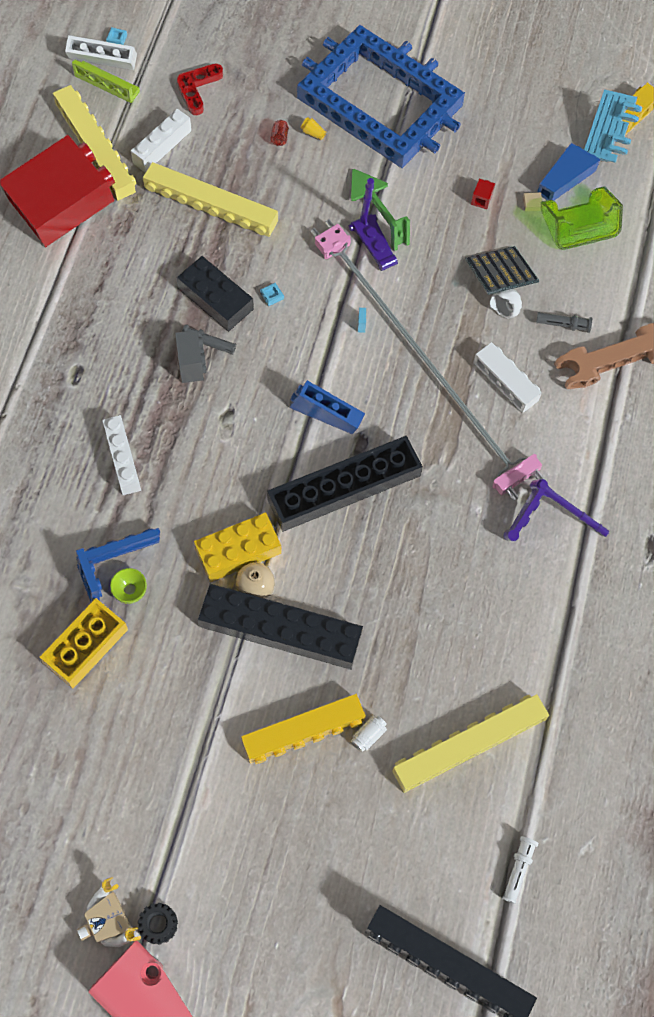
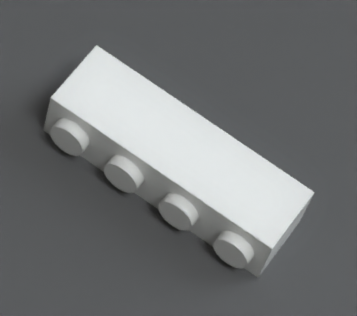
M68 35L65 52L69 59L134 70L137 57L134 47Z
M176 109L131 150L133 164L146 173L152 162L157 163L191 132L190 117Z
M491 342L475 355L473 363L522 413L539 401L542 393L539 387L533 384L527 375L515 366V363L503 354L498 346Z
M121 415L102 420L122 494L127 495L141 491Z

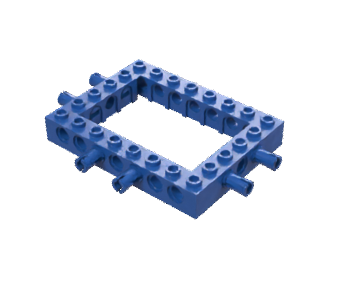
M359 25L340 44L327 37L323 42V46L332 52L319 64L309 57L303 60L302 66L311 72L297 85V99L400 168H403L423 147L435 154L439 150L440 144L431 138L443 126L448 127L454 133L460 128L461 123L452 117L463 106L465 92L432 72L438 67L436 59L430 58L423 66L406 55L412 50V45L408 41H404L397 49ZM359 54L367 58V61H372L378 65L381 70L384 69L393 75V78H398L404 82L407 87L410 86L419 92V95H424L432 101L433 104L401 136L328 88L333 82L337 81V78L343 72L347 71V68L353 62L359 59Z

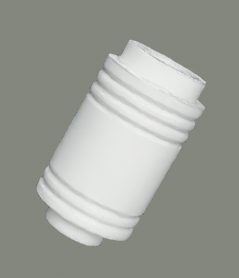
M371 716L352 736L351 742L361 752L367 751L387 730L385 727L387 725L380 716Z

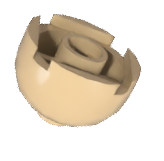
M259 562L248 563L238 572L236 578L237 591L265 599L273 593L275 587L274 575L265 564Z

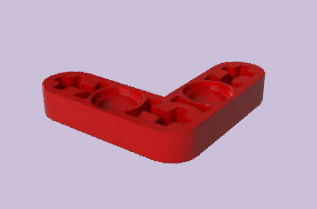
M220 64L207 65L177 76L178 88L192 115L197 116L204 111V104L196 87L221 80L223 78V67ZM203 75L204 78L197 79L196 76ZM188 92L195 93L193 96L186 95Z

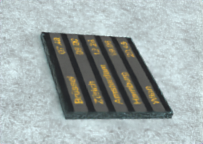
M516 246L466 257L468 265L488 295L539 283L538 277Z

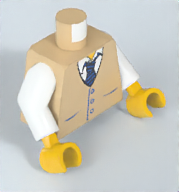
M110 877L102 882L101 888L94 894L87 906V912L84 915L88 924L78 928L77 932L82 941L94 935L96 942L102 943L105 947H122L131 941L140 940L141 936H134V931L138 927L131 928L117 895L114 892L110 893L119 887L118 884L110 885V881L113 879V877Z

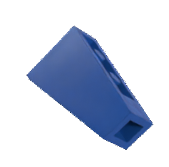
M571 143L539 184L537 193L541 192L542 198L553 202L596 172L600 159Z
M308 380L304 385L300 384L290 398L292 404L289 408L350 434H353L358 429L365 415L364 412Z

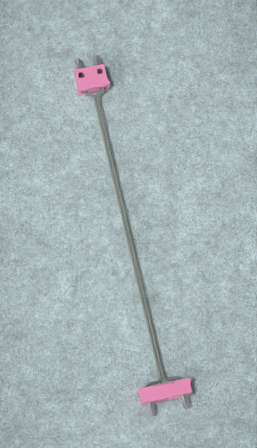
M328 219L325 221V224L329 229L319 234L315 228L311 229L310 232L315 237V245L324 255V259L338 255L344 259L504 461L506 468L498 473V478L494 480L492 487L496 488L501 496L507 492L515 501L519 496L512 488L532 475L537 480L545 479L539 472L542 464L537 459L536 454L531 455L527 459L520 458L515 462H510L345 254V251L351 244V237L344 232L340 225L336 224L334 226ZM509 464H510V465H515V464H517L516 466H514L513 468H511L510 470H508V469H509Z

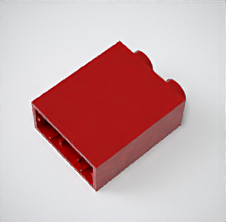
M66 135L0 179V186L7 199L45 248L115 201L109 188L115 184L111 173L104 165L96 169L92 164L96 158L85 142L77 146L69 135Z

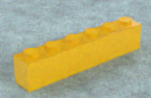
M356 693L243 735L241 739L250 764L254 762L255 764L265 762L269 756L279 757L286 753L285 750L294 748V750L300 749L305 746V743L312 740L313 743L319 742L325 738V735L331 733L332 735L340 734L344 731V728L349 726L356 728L363 724L362 722L365 721L366 716Z

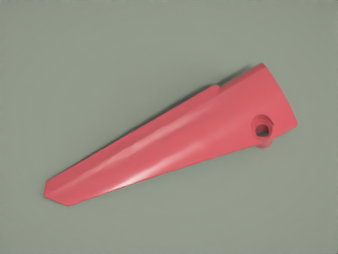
M134 941L88 991L112 1017H193L164 972L162 963L155 959L138 941ZM149 966H156L159 970L158 975H148L147 968Z

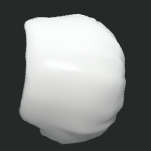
M514 289L496 292L491 296L490 307L506 319L516 317L522 308L521 297Z

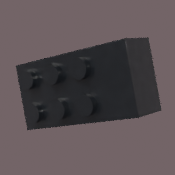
M203 256L199 257L176 277L178 289L228 332L254 310L253 298Z

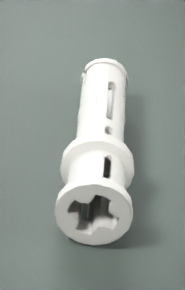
M523 836L520 837L521 843L518 852L514 854V860L516 861L502 898L514 904L516 903L527 866L533 862L531 858L534 849L539 844Z

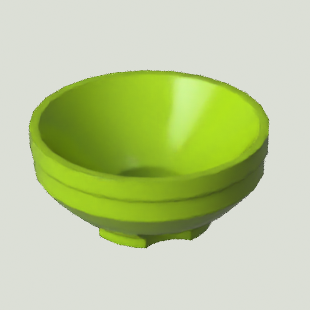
M126 568L118 571L113 576L110 588L113 596L118 601L132 604L143 598L146 593L147 583L140 571ZM127 585H134L136 587L133 594H126L124 592Z

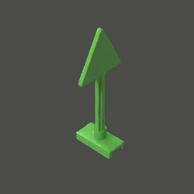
M352 169L351 201L363 198L367 180L373 178L374 189L371 201L390 226L391 247L396 251L398 250V245L405 243L406 246L410 245L409 218L405 216L395 220L375 194V192L388 187V183L359 170Z

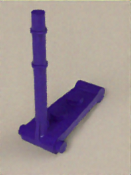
M369 178L365 185L366 190L363 196L364 201L360 219L351 222L348 227L350 231L357 233L377 262L379 269L383 271L397 265L398 260L377 223L378 218L376 214L368 215L374 189V179Z
M538 479L530 483L532 492L510 529L504 532L503 537L507 541H517L519 539L520 530L529 523V516L540 505L539 500L542 496L553 499L604 537L609 534V530L557 494L548 486V482L545 479Z

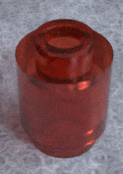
M277 120L272 126L270 141L276 146H283L287 143L289 126L286 121Z

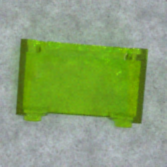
M605 186L591 191L588 203L558 210V204L554 200L541 202L543 218L555 245L561 250L614 238L622 230L623 204Z

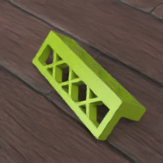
M74 59L72 62L75 77L129 103H132L140 92L138 86L85 61L79 62Z

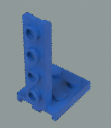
M150 528L138 535L131 534L119 541H109L104 546H94L87 549V551H84V548L76 550L77 568L90 602L95 598L100 601V597H102V586L99 578H95L94 564L159 543V528Z

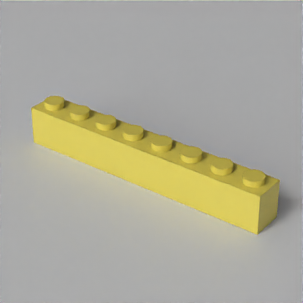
M71 85L53 92L56 106L79 142H85L92 150L96 158L93 161L95 167L98 169L104 165L114 178L115 184L109 188L116 200L119 201L136 193L135 178L133 175H129L126 164L124 162L121 163L118 152L112 149L111 141L109 138H105L102 127L97 126V121L93 114L90 115L87 104L85 102L82 103L79 92L75 91Z
M154 162L151 163L143 176L144 187L148 191L159 193L166 198L174 199L181 204H187L196 210H202L211 216L220 217L229 223H235L244 229L253 230L260 235L270 237L278 222L277 210Z
M530 694L519 700L520 703L516 705L511 703L502 708L503 712L497 715L493 712L484 718L485 721L479 724L477 721L467 726V730L463 732L458 730L450 734V739L444 742L442 739L431 744L432 748L426 751L420 749L413 754L414 757L408 760L403 758L397 761L392 772L403 793L545 721L549 714L537 694L532 697Z

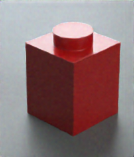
M479 178L472 196L471 205L487 210L496 183Z

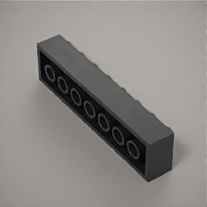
M406 435L267 490V500L282 532L418 478L421 476L423 466Z
M211 583L198 617V624L201 628L352 670L363 626Z
M381 905L377 908L365 931L370 941L376 944L382 942L387 945V951L396 956L399 953L407 957L405 961L414 967L419 965L424 967V972L435 979L437 977L444 979L446 986L453 990L459 988L464 991L463 996L473 1002L481 1001L484 1003L483 1008L491 1013L499 1012L504 1015L503 1017H529L537 1000L536 996Z

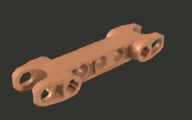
M654 323L640 327L635 332L637 336L635 338L590 353L587 352L585 347H578L557 358L554 363L556 369L571 368L576 373V375L566 380L564 384L566 389L588 387L601 379L600 373L647 357L654 364Z

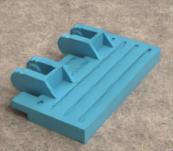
M604 89L584 148L585 151L595 155L601 161L616 163L618 155L611 154L612 152L627 155V149L614 146L615 142L626 145L631 143V139L625 137L629 123L622 120L638 122L639 118L636 115L625 113L626 110L641 112L642 107L636 105L637 97Z

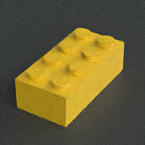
M266 512L194 541L195 550L210 583L238 572L248 563H260L282 554L280 541Z
M95 598L39 658L46 667L73 689L128 631L127 625Z

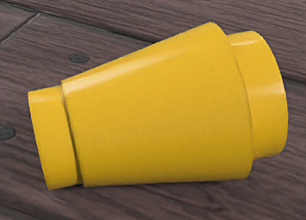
M307 117L301 125L303 133L320 140L327 133L313 118Z

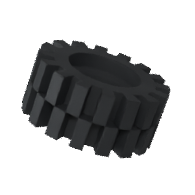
M152 903L150 906H146L139 915L138 930L140 935L149 943L161 945L162 943L169 942L175 936L174 934L178 929V920L175 912L168 905ZM156 915H162L166 919V927L161 932H153L150 928V920Z

